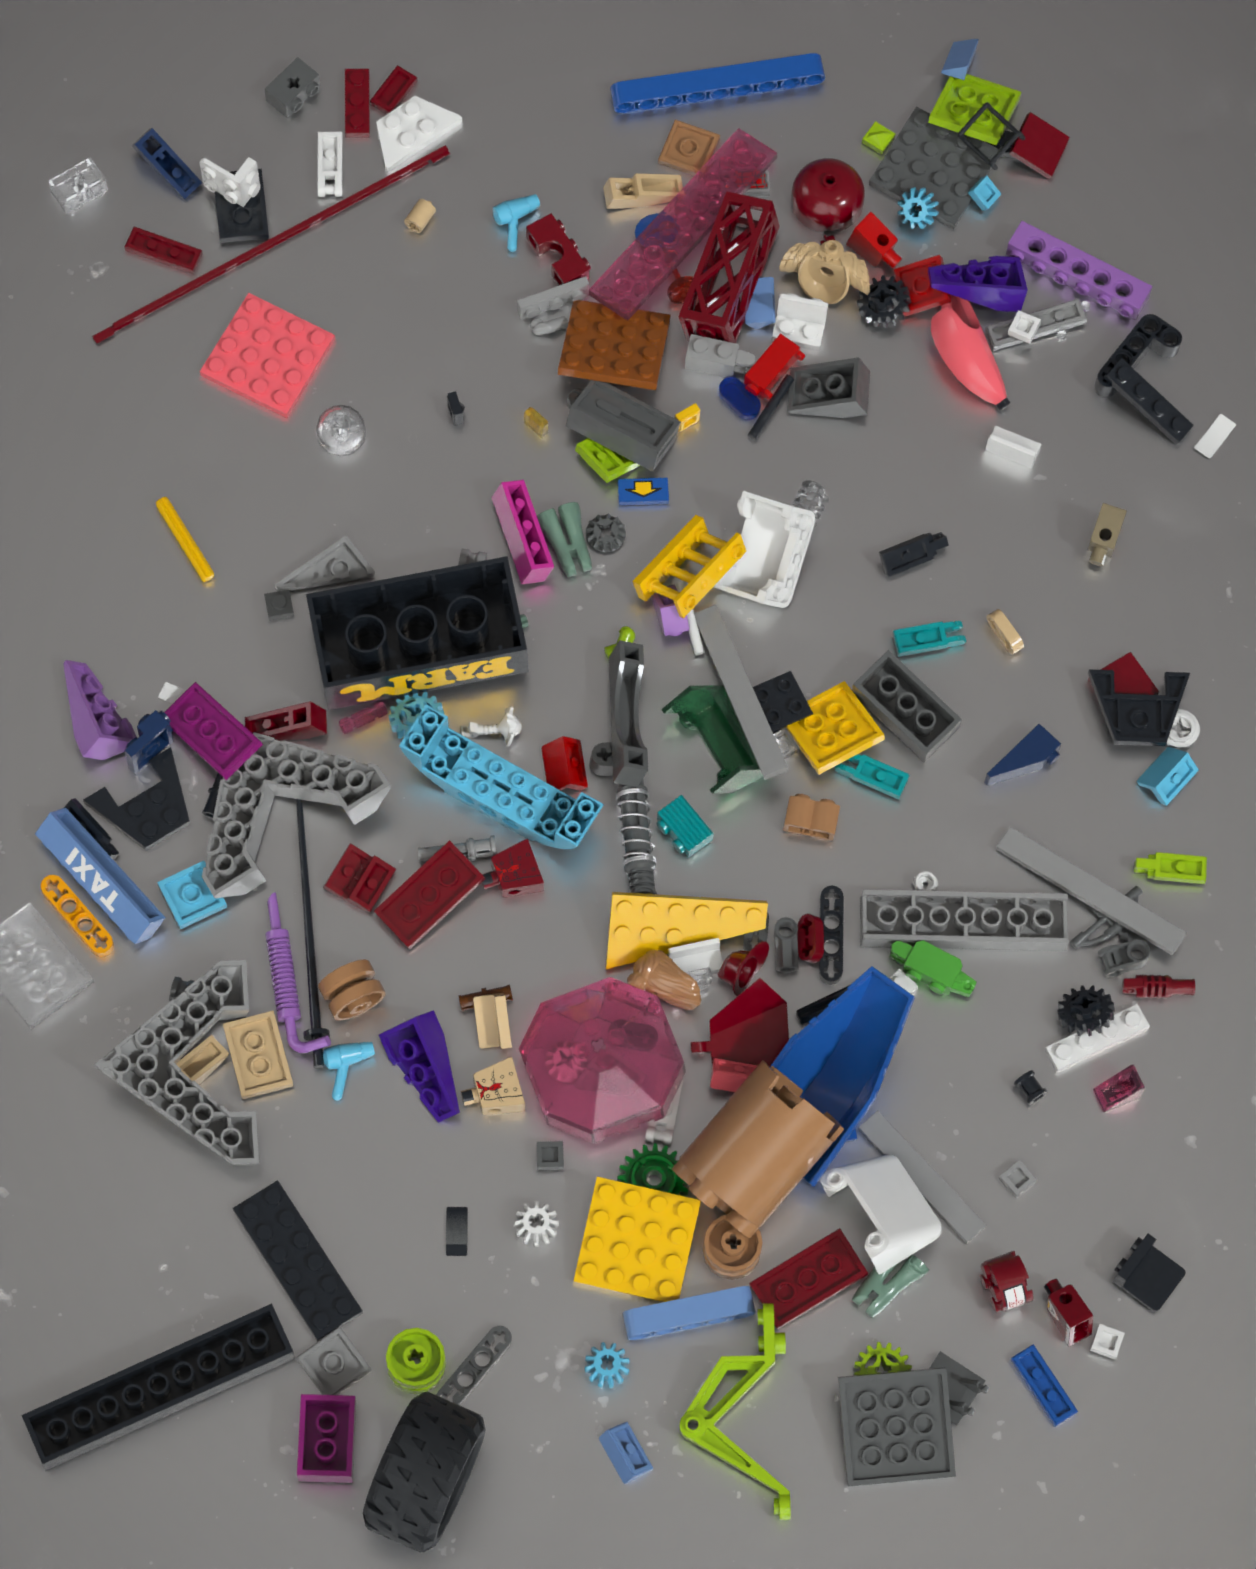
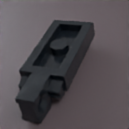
M942 532L934 535L931 533L922 534L880 551L879 555L885 575L890 577L934 559L933 556L937 554L936 550L949 546L947 537Z
M76 798L71 799L64 808L68 809L114 860L119 852L110 843L112 839L108 836L109 834Z

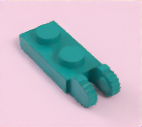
M942 621L894 630L893 638L898 657L965 644L967 641L964 635L946 637V633L961 630L963 628L962 621L946 623Z
M857 754L846 760L850 763L858 764L856 769L842 763L834 768L839 774L852 778L854 781L898 800L910 776L908 773L864 754L862 756Z

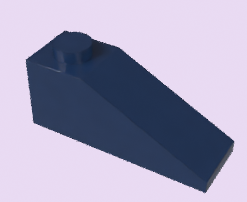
M153 128L146 131L131 145L183 199H186L203 183Z
M1038 724L986 774L984 783L990 786L1041 770L1046 764L1051 766L1060 756L1061 743L1043 726Z

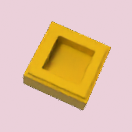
M696 403L675 414V419L681 421L678 432L699 422L700 408Z

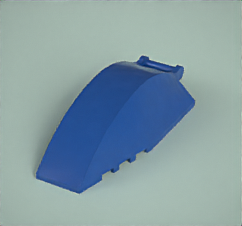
M873 966L847 987L848 990L839 998L830 1002L821 1014L812 1018L804 1029L798 1034L795 1033L771 1065L803 1090L800 1096L802 1099L807 1100L822 1114L828 1112L844 1128L827 1151L803 1177L813 1187H815L875 1101L915 999V996Z

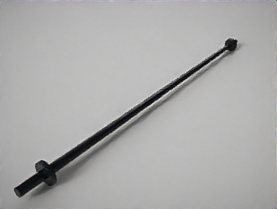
M296 799L311 1029L304 1031L303 1036L305 1040L311 1041L324 1036L330 1037V1031L326 1028H321L302 800ZM323 1048L313 1051L314 1068L324 1067Z

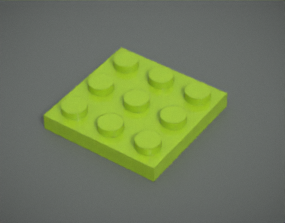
M969 74L966 75L965 80L950 76L929 116L928 123L959 133L987 102L1009 122L1020 100L1021 91ZM986 109L964 135L997 145L1006 126Z

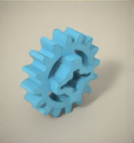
M424 692L422 696H418V693L413 694L412 697L405 695L403 701L396 699L397 706L390 707L389 721L392 732H396L397 738L401 739L407 734L426 704L444 714L442 703H437L436 696L428 698L427 692Z

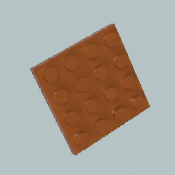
M583 300L573 301L559 362L558 375L656 390L671 315Z

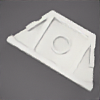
M414 96L376 121L387 173L461 124L462 117Z

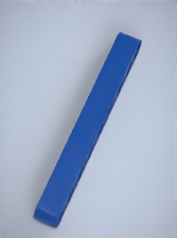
M817 53L620 81L614 83L610 87L615 112L629 113L812 86L822 83L825 80L821 56Z

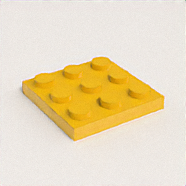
M845 681L807 700L813 715L784 727L818 775L885 740L882 730Z

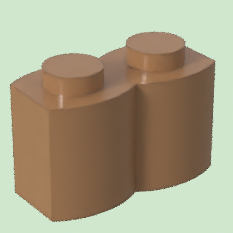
M805 794L790 796L783 831L833 841L840 806L830 799L814 801Z

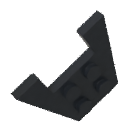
M1089 669L1088 675L1114 745L1166 746L1190 673L1165 672L1164 695L1115 694L1113 670Z
M171 747L149 760L150 765L161 781L118 807L106 787L83 799L85 805L146 851L190 825Z

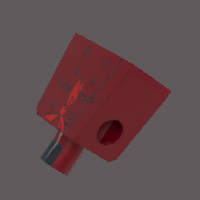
M528 839L492 856L491 867L493 871L482 874L486 878L482 882L484 890L498 886L502 897L505 898L544 891V881Z

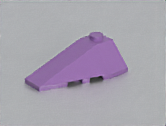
M65 660L63 665L74 738L82 756L105 760L125 752L126 745L133 738L137 737L131 723L127 718L122 719L115 710L117 704L114 700H108L101 691L103 688L102 684L86 663Z

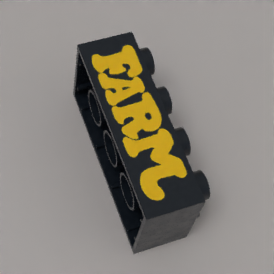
M508 556L306 594L328 710L529 672L527 646Z

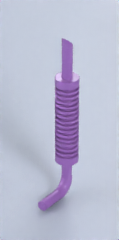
M274 892L267 901L271 930L265 933L269 952L268 957L271 967L277 1019L279 1022L285 1023L286 1039L289 1046L298 1053H309L330 1046L331 1040L329 1036H324L308 1042H301L297 1036L295 1021L301 1018L298 1004L289 932L287 929H281L277 895Z

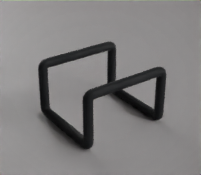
M988 102L976 112L958 133V137L994 170L998 169L995 162L1018 137L1021 140H1025L1022 132L1018 131ZM986 109L1014 133L991 160L963 135Z

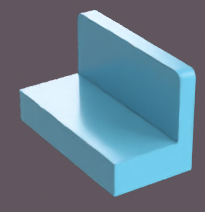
M1167 747L1138 778L1137 783L1139 786L1151 789L1160 804L1167 806L1199 769L1188 752Z

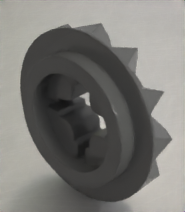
M609 513L601 516L598 514L596 518L589 521L586 528L588 543L592 548L600 552H611L618 549L626 537L625 525L622 524L618 517L615 518ZM611 526L610 534L612 536L606 534L600 539L601 528L605 530Z

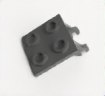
M940 1351L929 1369L942 1367L947 1369L951 1422L957 1426L964 1415H973L975 1410L972 1407L969 1408L978 1393L986 1394L989 1387L987 1385L983 1386L986 1380Z

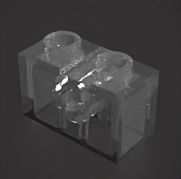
M91 157L49 180L51 193L66 214L81 209L85 203L92 199L100 198L108 191L106 178Z

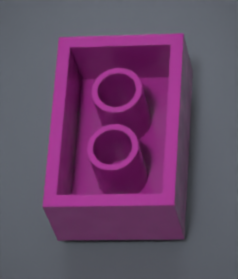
M301 1394L297 1461L298 1481L353 1483L356 1421L355 1396Z

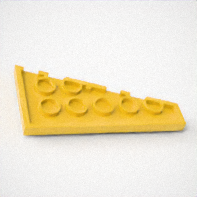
M612 892L606 970L634 963L651 950H661L668 954L669 948L715 938L723 940L766 929L768 903L763 900Z

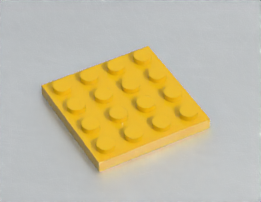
M597 1177L574 1282L662 1302L679 1299L701 1201Z

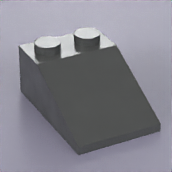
M859 357L790 368V376L794 378V382L790 386L788 393L787 412L789 414L836 418L867 415L870 370Z

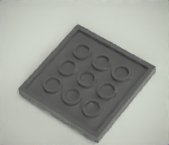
M916 106L869 180V185L898 201L904 200L902 194L904 192L910 193V189L916 187L918 192L921 188H926V196L932 192L934 196L931 198V201L939 202V205L933 207V209L939 212L937 216H932L933 219L955 229L973 200L968 192L981 177L987 176L992 168L958 137V132L928 123L930 113ZM964 135L990 160L999 151L996 147L982 140ZM915 205L914 209L919 210L920 212L922 210V207L920 205Z
M946 1367L838 1377L848 1487L956 1477Z

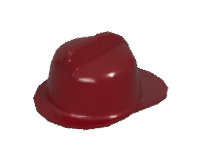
M761 941L750 952L742 950L732 952L723 962L718 972V977L733 987L736 996L746 990L750 981L764 964L768 956L769 944L766 941Z

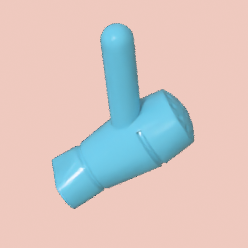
M536 194L507 200L493 207L492 213L498 225L508 224L507 249L510 252H514L517 249L518 219L537 210L540 206V201Z
M372 1042L338 1044L324 1049L323 1060L325 1066L329 1070L337 1069L332 1092L334 1100L339 1101L343 1096L349 1066L375 1054Z

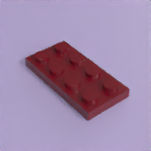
M449 840L379 905L374 912L411 949L486 878Z
M839 1228L753 1280L749 1285L762 1306L763 1303H774V1326L778 1330L868 1275V1272Z

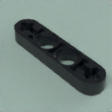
M831 885L825 887L821 892L819 918L823 921L824 945L832 941L838 945L839 949L833 954L827 953L824 949V954L819 961V977L826 985L837 984L841 980L843 973L844 896L840 888ZM829 893H833L835 898H839L835 899L834 910H829V899H825L829 896ZM828 917H834L838 920L839 925L835 929H829L825 926L824 920ZM829 960H834L833 971L838 972L834 974L833 978H830L828 973H824L828 970Z

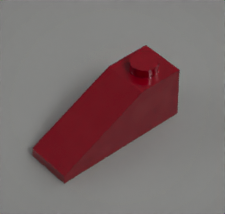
M309 701L245 717V727L252 734L255 732L270 736L278 741L309 739L327 734L326 710Z

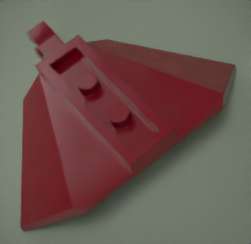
M761 978L757 979L709 1020L710 1041L691 1042V1053L711 1051L712 1063L713 1058L759 1065L764 1060L770 1067L789 1041L787 1002Z

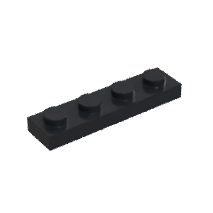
M1123 358L1119 359L1104 376L1105 380L1175 445L1194 426Z

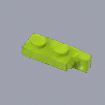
M1156 852L1155 854H1149L1148 859L1136 858L1134 862L1135 873L1147 874V878L1153 880L1205 884L1207 857Z

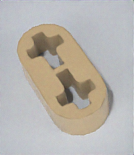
M1000 609L987 615L989 626L1010 654L1013 655L1024 648L1021 637Z

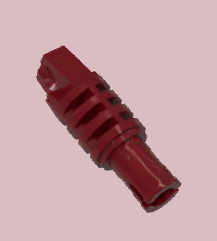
M1136 975L1135 978L1123 979L1122 994L1136 995V998L1166 999L1172 995L1194 996L1195 979H1172L1169 975Z

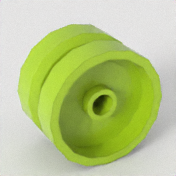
M421 1328L405 1329L395 1335L389 1343L386 1353L388 1375L394 1385L402 1391L412 1394L428 1392L435 1388L444 1376L446 1368L444 1347L438 1337L429 1330ZM413 1359H419V1360H420V1363H419V1364H415V1362L412 1361V1360H413Z

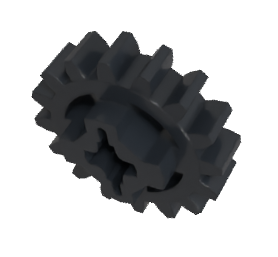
M882 275L881 281L872 278L873 284L870 285L869 294L866 295L859 291L861 299L857 300L861 316H864L867 323L872 321L874 327L882 323L884 328H887L888 322H891L894 326L897 325L896 319L904 320L903 312L910 311L908 304L912 303L908 287L904 286L902 280L896 283L894 276L886 280L885 275Z
M1081 985L1080 991L1072 988L1071 995L1063 994V1001L1058 1002L1059 1009L1057 1011L1058 1018L1061 1020V1026L1067 1027L1069 1033L1077 1030L1078 1036H1081L1083 1032H1087L1088 1036H1092V1031L1094 1030L1100 1034L1102 1033L1101 1027L1109 1028V1020H1114L1115 1008L1111 995H1105L1103 988L1095 991L1094 985L1089 990H1085L1084 985Z

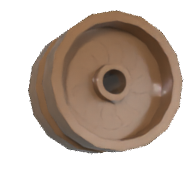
M357 960L343 965L329 973L318 984L324 1000L331 1001L329 1010L335 1020L342 1021L356 1017L376 1006L385 997L386 994L379 980L373 979L375 971L369 960Z
M723 1215L714 1220L706 1230L702 1250L704 1262L710 1271L720 1278L729 1280L743 1278L750 1274L759 1263L763 1243L761 1232L758 1229L751 1238H748L725 1218L727 1215ZM730 1245L736 1246V1249H731Z

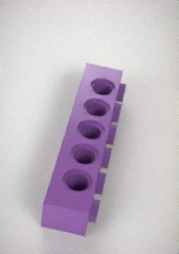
M1021 221L1007 246V256L1020 257L1021 263L1031 267L1036 273L1045 274L1053 278L1058 284L1067 285L1075 289L1078 294L1087 295L1095 299L1100 305L1109 306L1117 310L1124 317H1131L1137 320L1150 297L1153 286L1024 221ZM1035 248L1039 252H1032L1029 249ZM1052 259H1057V260H1059L1061 263H1054V262H1052L1051 260H1052ZM1074 270H1079V271H1081L1083 274H1076V273H1074L1073 271H1074ZM1095 281H1101L1105 285H1097ZM1117 292H1123L1126 296H1119Z

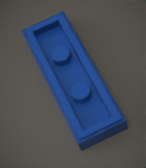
M1034 1344L1010 1359L1054 1427L1078 1413V1410Z

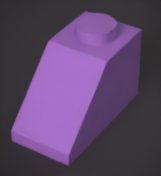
M675 585L667 586L678 591ZM654 593L651 596L660 628L665 636H678L684 631L689 630L687 615L684 618L679 616L673 600L658 593Z

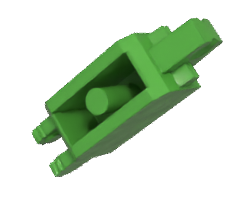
M900 940L891 945L889 957L893 961L895 960L896 963L904 966L903 972L912 981H921L929 985V988L937 994L944 993L949 996L950 992L968 998L971 996L977 982L961 971L963 966L959 958L924 940L916 942L914 947L902 941L900 942Z

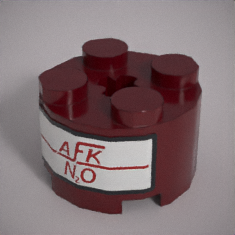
M1015 1251L986 1260L981 1264L983 1274L980 1275V1279L984 1289H989L992 1297L990 1301L996 1313L1008 1311L1033 1301V1290L1027 1291L1026 1279L1029 1278L1020 1256H1016Z

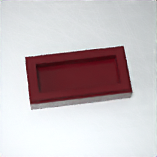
M397 65L371 98L370 105L385 114L390 113L399 106L417 83V77Z

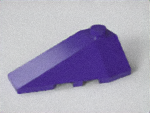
M992 256L988 258V261L978 262L974 259L969 260L966 265L959 266L958 264L951 263L928 268L931 288L996 311L1018 312V310H1022L1028 289L1020 257Z
M434 1010L416 1016L379 1034L389 1060L394 1066L398 1065L405 1074L404 1079L406 1082L414 1085L420 1093V1100L438 1123L460 1113L445 1036Z

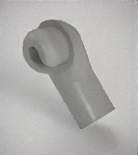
M565 316L546 322L536 318L531 321L530 327L535 335L540 336L566 329L568 327V320Z

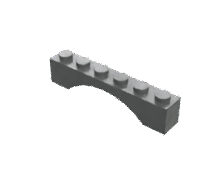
M619 640L609 656L613 783L638 787L648 772V751L643 744L639 730V693L644 668L643 645Z

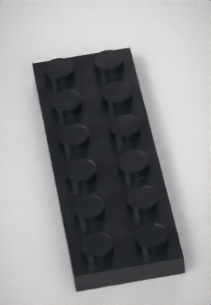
M278 1180L233 1207L235 1215L317 1342L339 1326L342 1327L363 1314V1310Z

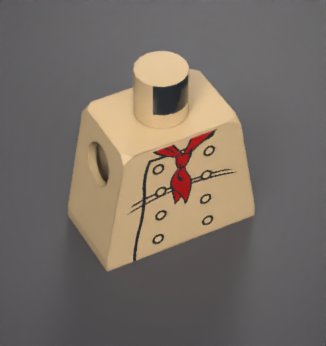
M512 1057L474 1073L473 1082L475 1087L461 1091L464 1106L479 1103L483 1115L525 1111V1101Z

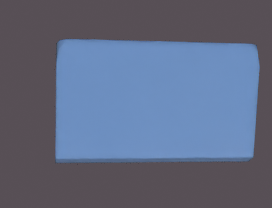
M979 39L953 42L941 73L965 80Z
M773 277L759 278L745 316V324L754 329L775 323Z
M628 1422L606 1430L599 1437L603 1448L624 1484L653 1469Z

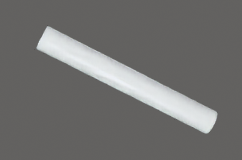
M685 581L676 583L678 592H681L686 587ZM692 609L687 614L688 631L694 654L698 656L705 652Z

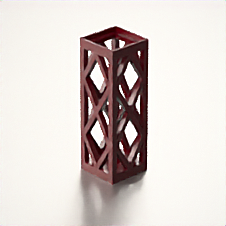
M726 191L678 316L686 341L689 342L690 336L693 334L736 344L758 279L761 278L780 227L773 201ZM750 209L762 211L759 221L753 220ZM746 212L747 218L740 217ZM737 226L747 228L732 240ZM748 248L741 269L734 276L731 261ZM725 266L728 282L711 295L719 271ZM728 302L722 317L712 315Z

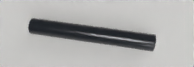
M786 374L748 433L751 439L756 440L794 382L792 376Z

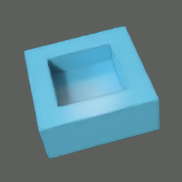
M984 176L970 189L968 194L979 208L984 211L989 209L999 198L1001 192L988 176Z

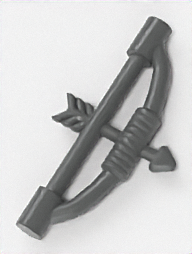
M1135 886L1125 896L1138 903V897L1143 892L1138 886ZM1092 909L1100 919L1085 932H1080L1070 941V944L1073 948L1077 949L1080 946H1094L1108 939L1111 940L1117 933L1120 935L1119 939L1121 941L1128 942L1129 937L1127 932H1122L1125 928L1117 922L1114 923L1109 917ZM1106 921L1111 925L1104 931L1103 935L1088 940V937Z

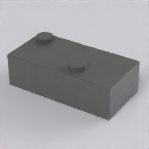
M889 650L852 686V691L859 701L923 762L960 727L962 719Z

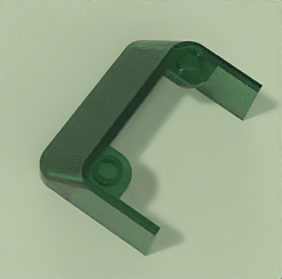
M723 685L689 686L661 709L664 714L678 713L679 721L685 728L699 730L722 768L717 773V784L710 789L712 794L734 793L763 778Z

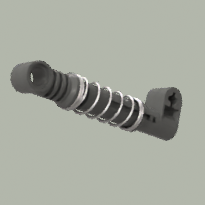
M612 742L597 744L592 750L589 766L591 771L598 776H613L612 757H610L612 754ZM644 780L641 781L638 787L618 784L616 800L619 802L617 806L621 808L622 814L618 819L622 820L623 828L619 831L624 834V841L621 845L625 846L626 854L622 857L626 860L623 862L624 871L628 873L630 893L657 894L653 871L656 868V858L651 855L655 847L650 842L653 832L649 829L652 820L647 816L650 811V806L646 803L649 797L648 789L644 786Z

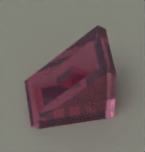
M1133 1064L1095 1087L1093 1091L1103 1111L1108 1112L1141 1098L1145 1086Z

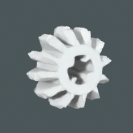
M534 1201V1208H530L525 1203L523 1205L525 1212H516L519 1220L514 1221V1227L520 1228L517 1230L516 1236H525L523 1240L525 1245L531 1239L534 1240V1247L539 1246L540 1239L547 1245L549 1243L548 1236H556V1231L553 1228L559 1227V1221L554 1220L556 1211L548 1212L549 1204L547 1203L542 1208H539L538 1201ZM537 1220H540L541 1226L537 1225L533 1228L532 1222L535 1223Z

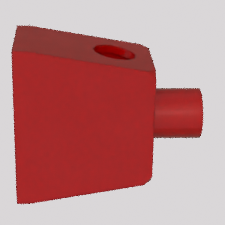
M872 212L854 228L846 243L848 247L874 267H877L884 261L894 269L903 259L893 250L898 239Z

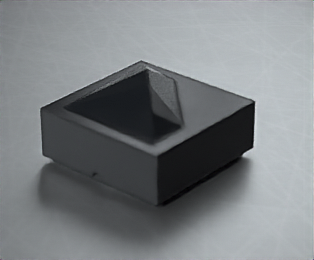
M456 391L448 393L447 406L452 422L455 425L463 424L465 406L459 402Z

